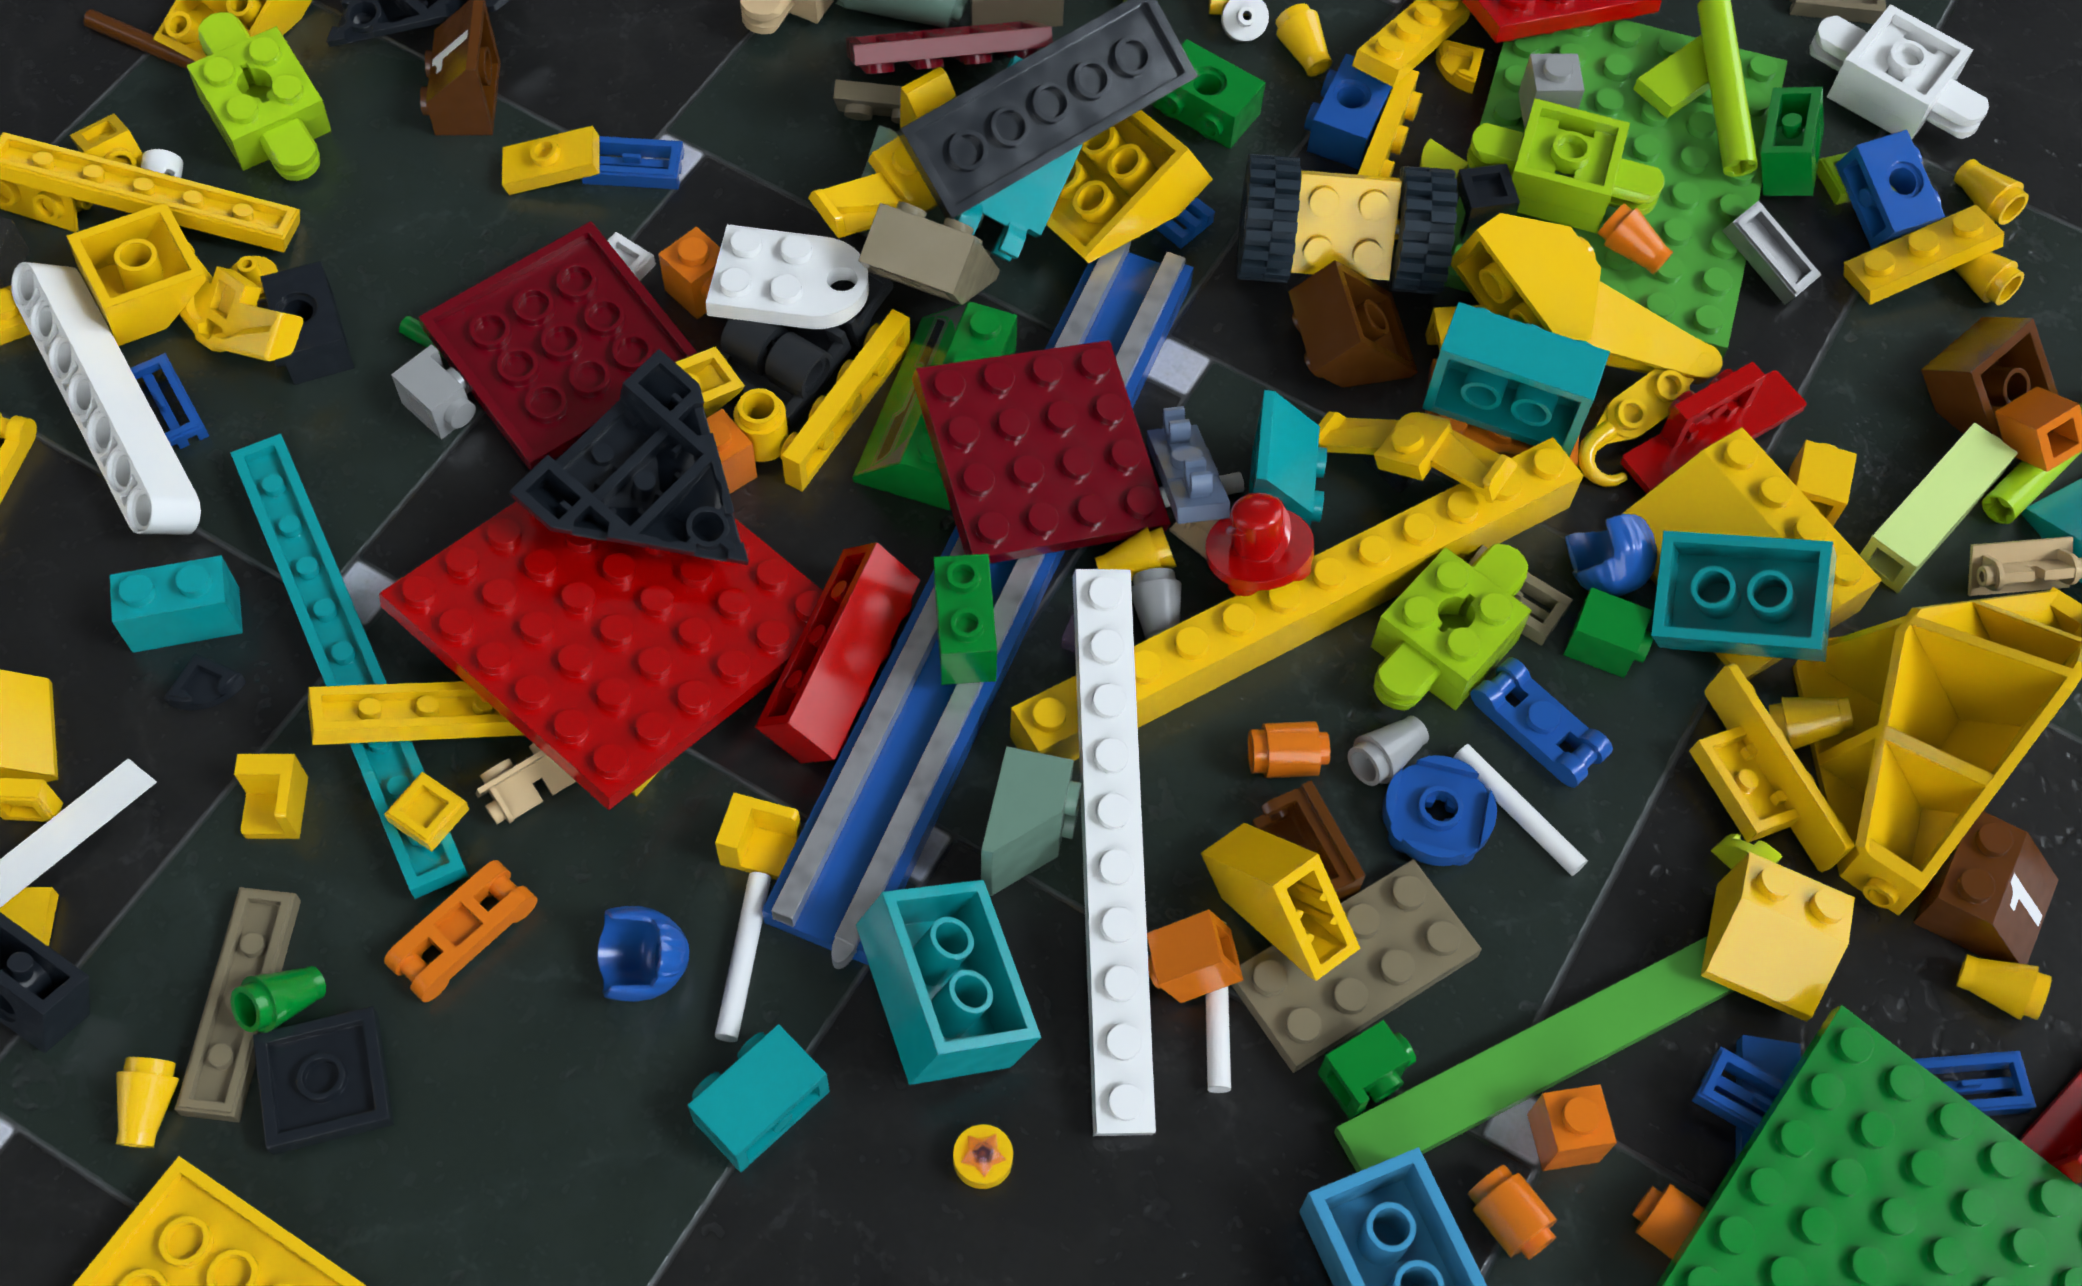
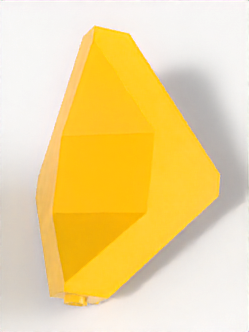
M2052 587L2047 591L1914 607L1910 609L1906 616L1845 636L1828 638L1826 662L1799 659L1796 661L1792 669L1799 697H1837V699L1849 697L1855 729L1846 730L1843 733L1810 744L1820 792L1837 818L1843 822L1847 833L1854 842V848L1837 863L1839 876L1862 891L1866 899L1880 908L1889 909L1899 916L1925 889L2074 691L2082 678L2081 603Z

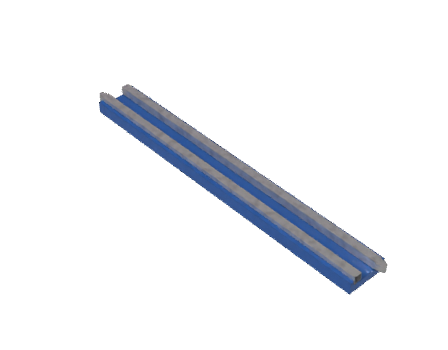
M1130 241L1087 265L1045 349L1110 340L1133 409L1191 287L1194 267L1185 264L1186 258L1170 252L1166 253L1162 263L1129 253ZM957 526L954 528L941 556L965 555ZM1065 550L990 563L997 642L996 682L941 684L933 570L762 909L765 924L831 950L832 963L836 969L844 968L852 959L868 965L856 924L882 892L905 889Z

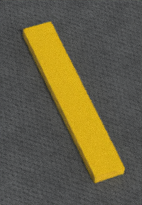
M2 132L0 135V180L128 213H135L167 202L179 226L283 253L300 224V209L5 132Z

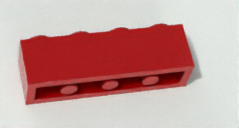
M875 542L843 549L755 726L757 730L800 763L835 760L836 756L843 750L848 741V731L855 716L869 698L870 685L876 672L891 651V641L901 620L905 618L912 607V597L920 579L879 543Z

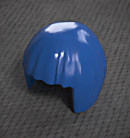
M1621 514L1606 519L1605 522L1608 529L1606 531L1576 532L1565 536L1567 550L1574 569L1572 574L1583 588L1590 591L1592 587L1620 597L1641 588L1647 583L1655 570L1657 546L1654 534L1647 522L1635 514Z
M621 906L605 910L604 927L598 944V964L603 978L602 992L604 997L617 1001L638 1002L653 999L672 989L686 971L689 961V944L680 927L670 917L643 906Z

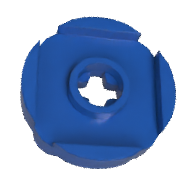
M1434 755L1420 758L1416 764L1408 766L1404 770L1402 768L1397 772L1388 786L1382 806L1383 822L1388 830L1387 839L1395 850L1406 853L1409 857L1428 865L1461 866L1467 864L1485 846L1493 831L1497 818L1496 799L1491 789L1487 792L1484 784L1477 779L1479 773L1469 764L1447 756ZM1435 800H1441L1445 802V810L1453 813L1454 817L1445 818L1444 821L1435 820L1431 814L1427 813L1425 807H1432Z

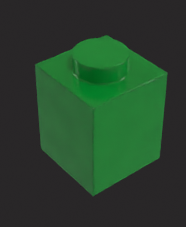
M1591 587L1579 611L1563 655L1624 678L1633 661L1643 663L1650 650L1653 637L1651 636L1652 632L1647 631L1646 628L1653 610Z

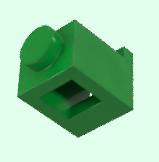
M1382 1020L1326 1054L1318 1075L1351 1120L1363 1113L1370 1096L1377 1103L1397 1091L1404 1084L1401 1076L1407 1067L1416 1062V1056L1407 1039L1399 1032L1393 1034L1386 1022Z

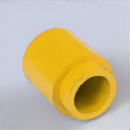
M762 388L749 390L740 397L735 405L733 412L734 422L753 443L755 461H772L780 457L783 444L789 436L786 409L781 399L773 392Z

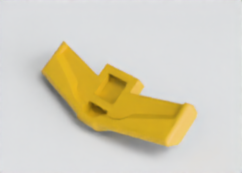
M899 136L870 155L868 162L876 174L829 188L814 190L808 197L838 239L870 229L880 203L896 208L900 201L914 205L925 212L938 206Z
M189 243V245H190V247H191L193 253L195 254L194 248H193L192 245ZM197 258L207 280L179 313L194 333L195 339L211 351H227L268 362L292 354L303 325V318L258 307L257 302L262 290L261 287L235 270L217 266L212 277Z
M1329 411L1318 424L1320 426L1318 447L1327 448V452L1374 455L1378 469L1421 481L1424 480L1433 467L1484 495L1489 503L1493 502L1518 465L1510 457L1504 454L1500 455L1452 430L1449 419L1427 413L1412 412L1404 415L1400 420L1346 418L1339 412Z

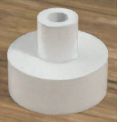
M1230 0L1225 5L1221 15V24L1224 32L1232 40L1241 43L1257 39L1265 31L1269 21L1268 9L1262 0ZM1244 13L1249 15V20L1243 18Z

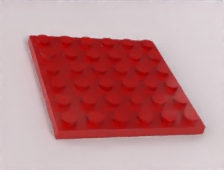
M516 501L381 591L379 598L380 607L605 808L610 810L781 676L823 590L737 519H735L740 540L745 546L749 561L748 565L552 532Z

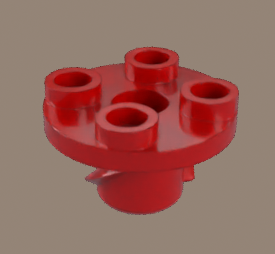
M1250 493L1235 502L1230 518L1220 519L1209 531L1205 543L1207 563L1215 576L1228 584L1229 590L1236 595L1250 596L1257 591L1279 588L1293 581H1301L1310 574L1312 569L1311 563L1314 557L1313 533L1309 525L1300 516L1286 510L1279 498L1267 493Z

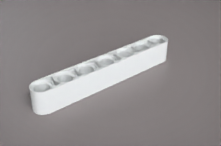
M32 262L19 263L13 272L11 282L14 302L129 527L137 534H192L200 521L201 509L198 496L81 274L76 268Z

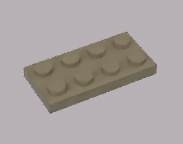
M1414 859L1341 903L1361 949L1317 981L1308 977L1274 945L1240 965L1243 981L1231 986L1292 1073H1295L1460 969L1480 954L1482 948Z

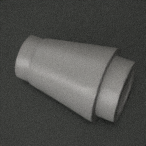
M1152 568L1136 573L1133 576L1134 586L1131 587L1132 601L1145 639H1149L1180 623L1182 583L1176 580L1175 571L1169 568Z
M1407 716L1402 720L1357 737L1353 747L1348 751V762L1353 773L1360 781L1369 786L1391 782L1394 775L1428 742L1429 734L1427 728L1417 717Z

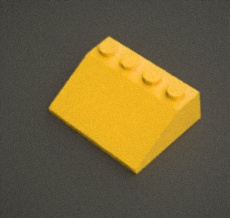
M1140 110L1083 143L1046 226L1089 264L1179 216L1213 179L1188 147Z
M1743 427L1703 449L1622 513L1635 514L1642 517L1654 534L1657 546V561L1650 579L1656 586L1663 531L1833 541L1837 559L1829 630L1861 611L1882 581ZM1715 653L1725 666L1733 663L1737 664L1747 680H1750L1783 659Z

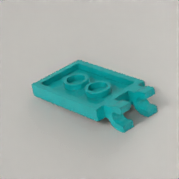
M1015 55L1010 59L1007 68L1023 59ZM1083 144L953 219L974 229L972 235H974L979 225L982 214L1004 225L991 254L1006 262H1010L1012 258L1017 259L1025 243L1026 233L1036 238L1042 235Z

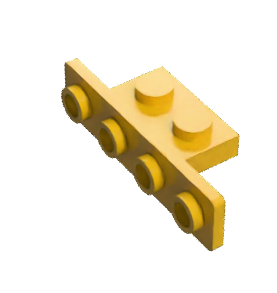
M1733 663L1724 666L1706 687L1704 693L1727 730L1698 740L1689 752L1746 842H1752L1790 827L1819 872L1833 868L1854 848L1853 840L1847 833L1843 822L1837 818L1816 786L1812 775L1805 769L1791 748L1783 731L1776 725L1757 696L1753 685L1746 679L1737 664Z

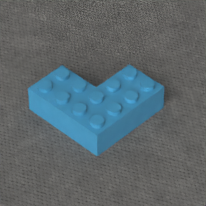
M1419 1147L1308 1192L1299 1210L1333 1286H1487Z

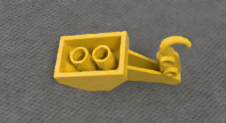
M1500 213L1479 227L1452 257L1451 266L1480 305H1493L1495 314L1525 324H1534L1543 330L1574 340L1586 341L1595 347L1610 351L1606 363L1608 366L1647 374L1607 404L1595 428L1588 432L1580 442L1578 465L1583 475L1593 484L1602 487H1613L1627 480V475L1624 472L1607 475L1598 469L1595 463V455L1598 450L1607 444L1639 437L1670 415L1668 412L1669 406L1677 397L1690 390V384L1705 383L1721 370L1722 356L1714 346L1690 335L1601 282V266L1596 261L1592 246L1587 240L1577 236L1571 226Z

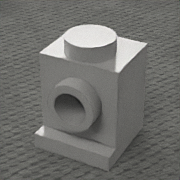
M432 344L391 374L402 404L440 439L446 437L453 430L465 426L473 418L476 408L467 398L466 394L470 392L467 382L454 368L444 369L439 351Z

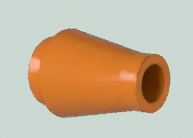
M1625 203L1613 213L1597 233L1605 240L1603 246L1644 267L1652 275L1673 254V251L1665 245L1638 207L1632 210Z

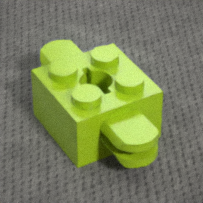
M219 12L209 15L198 27L199 41L207 57L186 66L200 101L243 171L270 159L277 172L286 180L299 181L309 178L320 166V154L314 139L331 132L322 98L277 26L250 37L242 22L234 14Z
M1534 98L1524 132L1483 123L1474 131L1471 145L1467 152V162L1470 168L1507 163L1520 201L1518 213L1593 233H1598L1608 206L1619 208L1625 203L1632 210L1638 207L1643 215H1647L1654 209L1664 187V176L1659 168L1621 158L1630 126L1629 122ZM1555 171L1568 174L1571 177L1556 174Z
M1497 543L1487 548L1472 565H1469L1445 547L1381 615L1371 648L1385 657L1378 666L1373 685L1376 696L1384 705L1392 709L1405 711L1415 706L1430 691L1456 711L1471 694V691L1482 682L1517 643L1532 611L1514 597L1522 588L1528 572V563L1518 549Z

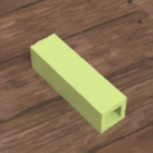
M1974 422L1875 532L1860 553L1862 559L1882 579L1881 582L1896 593H1899L1997 482L2018 452L2005 444L1999 437L1989 433Z

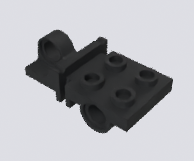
M868 271L869 294L865 305L852 319L831 328L807 329L729 319L721 335V354L745 385L738 395L742 396L747 391L757 388L773 392L783 402L786 409L787 424L793 427L852 349L849 341L854 342L859 348L863 345L874 313L894 288L892 281ZM841 280L833 283L830 287L837 291H847L852 289L855 284L850 281Z

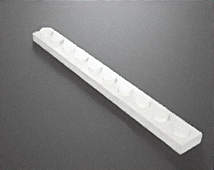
M1075 569L1073 574L1079 766L1080 783H1082L1080 793L1093 1136L1153 1135L1156 1133L1131 570Z

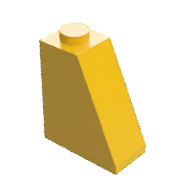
M1246 823L1241 824L1201 852L1221 898L1311 979L1317 981L1361 949L1318 853Z

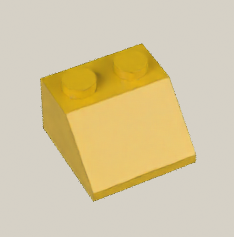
M167 202L67 235L79 272L118 346L167 329L207 280Z
M0 669V778L44 779L45 782L58 780L53 685L49 678Z
M1749 852L1717 884L1701 976L1807 1022L1812 1018L1849 944L1855 897Z

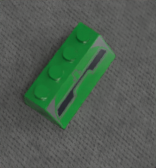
M968 301L963 305H957L922 317L853 474V482L948 511L951 510L912 376L916 368L1015 354L1017 315Z

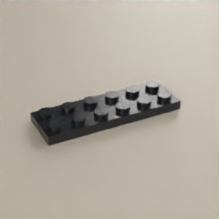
M1127 0L907 124L896 133L944 217L953 219L1198 77L1157 0Z

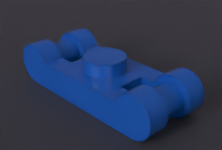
M1508 657L1496 668V676L1491 681L1483 680L1471 691L1472 701L1487 717L1568 787L1575 788L1588 776V767L1593 763H1602L1613 752L1611 742L1603 733L1596 729H1589L1535 682L1525 665L1513 657ZM1509 692L1521 701L1515 708L1506 701L1505 696ZM1566 741L1575 750L1572 753L1564 752L1558 746Z

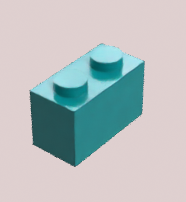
M222 555L110 575L112 623L132 653L243 633L240 589Z
M779 1024L767 1035L764 1032H760L750 1038L737 1054L739 1060L722 1075L719 1072H714L706 1077L696 1087L692 1094L694 1100L688 1104L693 1122L740 1173L830 1092L826 1072Z

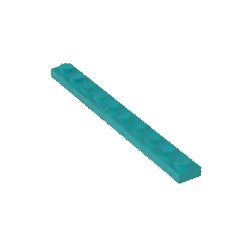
M281 433L230 452L325 685L387 684ZM412 741L349 743L414 899L469 876L450 832L431 852L390 824L384 815L421 772L425 773Z

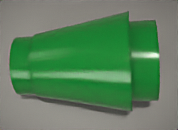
M314 966L248 976L239 987L232 991L230 998L231 1010L236 1022L243 1030L250 1033L255 1031L269 1033L315 1001L322 999L326 993V984L323 975Z

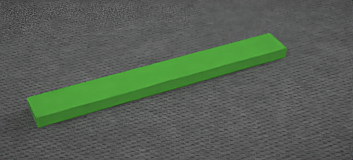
M1707 937L1337 1126L1334 1134L1356 1172L1418 1147L1422 1154L1734 992L1730 988L1701 976Z

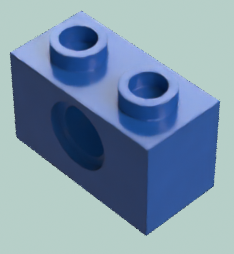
M1345 54L1338 70H1329L1320 95L1324 98L1321 104L1313 102L1304 129L1311 131L1307 147L1308 152L1359 170L1393 87L1353 67L1352 63L1355 56Z
M1908 130L1858 144L1835 164L1872 250L1945 217L1941 208L1940 196L1930 183L1922 164L1921 153L1913 144Z

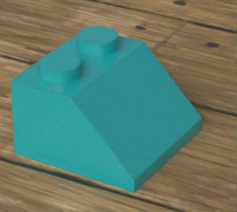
M1264 390L1252 447L1248 494L1267 493L1279 498L1286 510L1300 516L1310 527L1311 521H1321L1324 503V491L1315 490L1316 478H1324L1327 462V448L1318 447L1320 426L1277 392Z

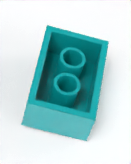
M1458 302L1442 344L1422 409L1533 446L1554 437L1570 457L1594 401L1610 351L1595 347L1586 341L1574 340L1543 330L1534 324H1525L1494 314L1485 308L1473 307Z
M1663 531L1651 636L1659 648L1826 662L1837 559L1833 541Z
M984 880L882 892L856 924L909 1085L1011 1068L1041 1038Z

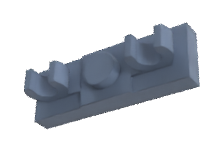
M1184 406L1163 408L1164 428L1147 430V446L1177 524L1230 518V500L1198 426L1191 425L1190 420L1185 419Z

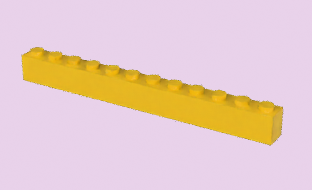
M1552 437L1511 458L1518 465L1492 503L1487 502L1484 495L1460 483L1315 555L1311 563L1312 569L1310 574L1301 581H1293L1275 589L1257 591L1250 596L1235 595L1135 645L1134 659L1138 728L1402 594L1445 547L1466 561L1474 557L1482 545L1489 548L1494 544H1500L1568 509L1584 475L1555 438ZM1076 675L1011 707L1010 737L1018 749L1072 759L1074 761L1079 758Z

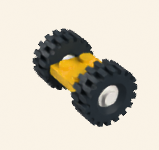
M1249 154L1245 168L1241 214L1239 218L1237 278L1288 283L1290 272L1314 275L1336 260L1367 279L1387 280L1390 291L1441 295V292L1444 290V284L1447 282L1448 266L1451 265L1452 260L1451 250L1455 240L1454 226L1457 221V212L1455 210L1458 202V193H1455L1457 188L1456 173L1452 169L1413 166L1401 167L1397 178L1301 170L1298 157Z

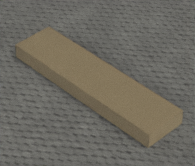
M239 887L176 1103L175 1111L181 1116L240 1123L256 1066L253 1035L261 1032L255 1031L250 1033L239 1026L231 1010V993L248 976L282 971L301 903L296 893Z

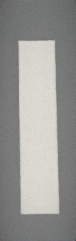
M128 758L0 859V908L156 784L157 781Z

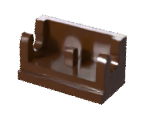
M1312 780L1302 784L1297 789L1271 799L1261 806L1264 814L1253 819L1251 826L1318 853L1340 903L1359 893L1366 875Z

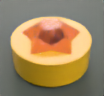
M981 1124L972 1126L961 1133L954 1145L953 1165L958 1177L965 1184L977 1189H989L1002 1183L1009 1175L1013 1163V1148L1009 1138L1003 1131L991 1125Z

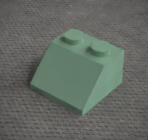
M1006 746L981 849V880H984L989 896H993L1057 858L1062 837L1073 839L1082 785L1080 782L1072 781L1074 760Z

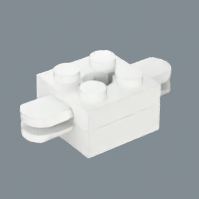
M1891 4L1868 32L1839 16L1827 17L1821 21L1809 49L1812 57L1839 71L1827 98L1891 134L1908 130L1911 139L1926 121L1958 139L1970 137L1977 131L1981 121L1987 114L1989 108L1988 99L1956 81L1973 49Z

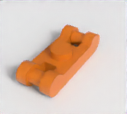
M493 860L483 866L388 951L384 958V963L397 976L405 975L412 982L411 990L423 1002H429L439 996L447 987L450 979L512 923H517L527 917L535 908L538 898L524 885L517 887L510 880L511 872L501 862ZM494 896L499 903L490 911H487L480 902L486 897ZM434 945L441 954L428 965L422 959V955L428 948Z

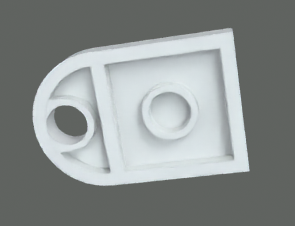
M727 224L705 302L707 316L807 329L835 327L852 319L865 305L869 294L868 269L858 261L860 253L855 248L835 238ZM841 280L850 281L855 284L852 289L847 291H837L830 287L833 283Z

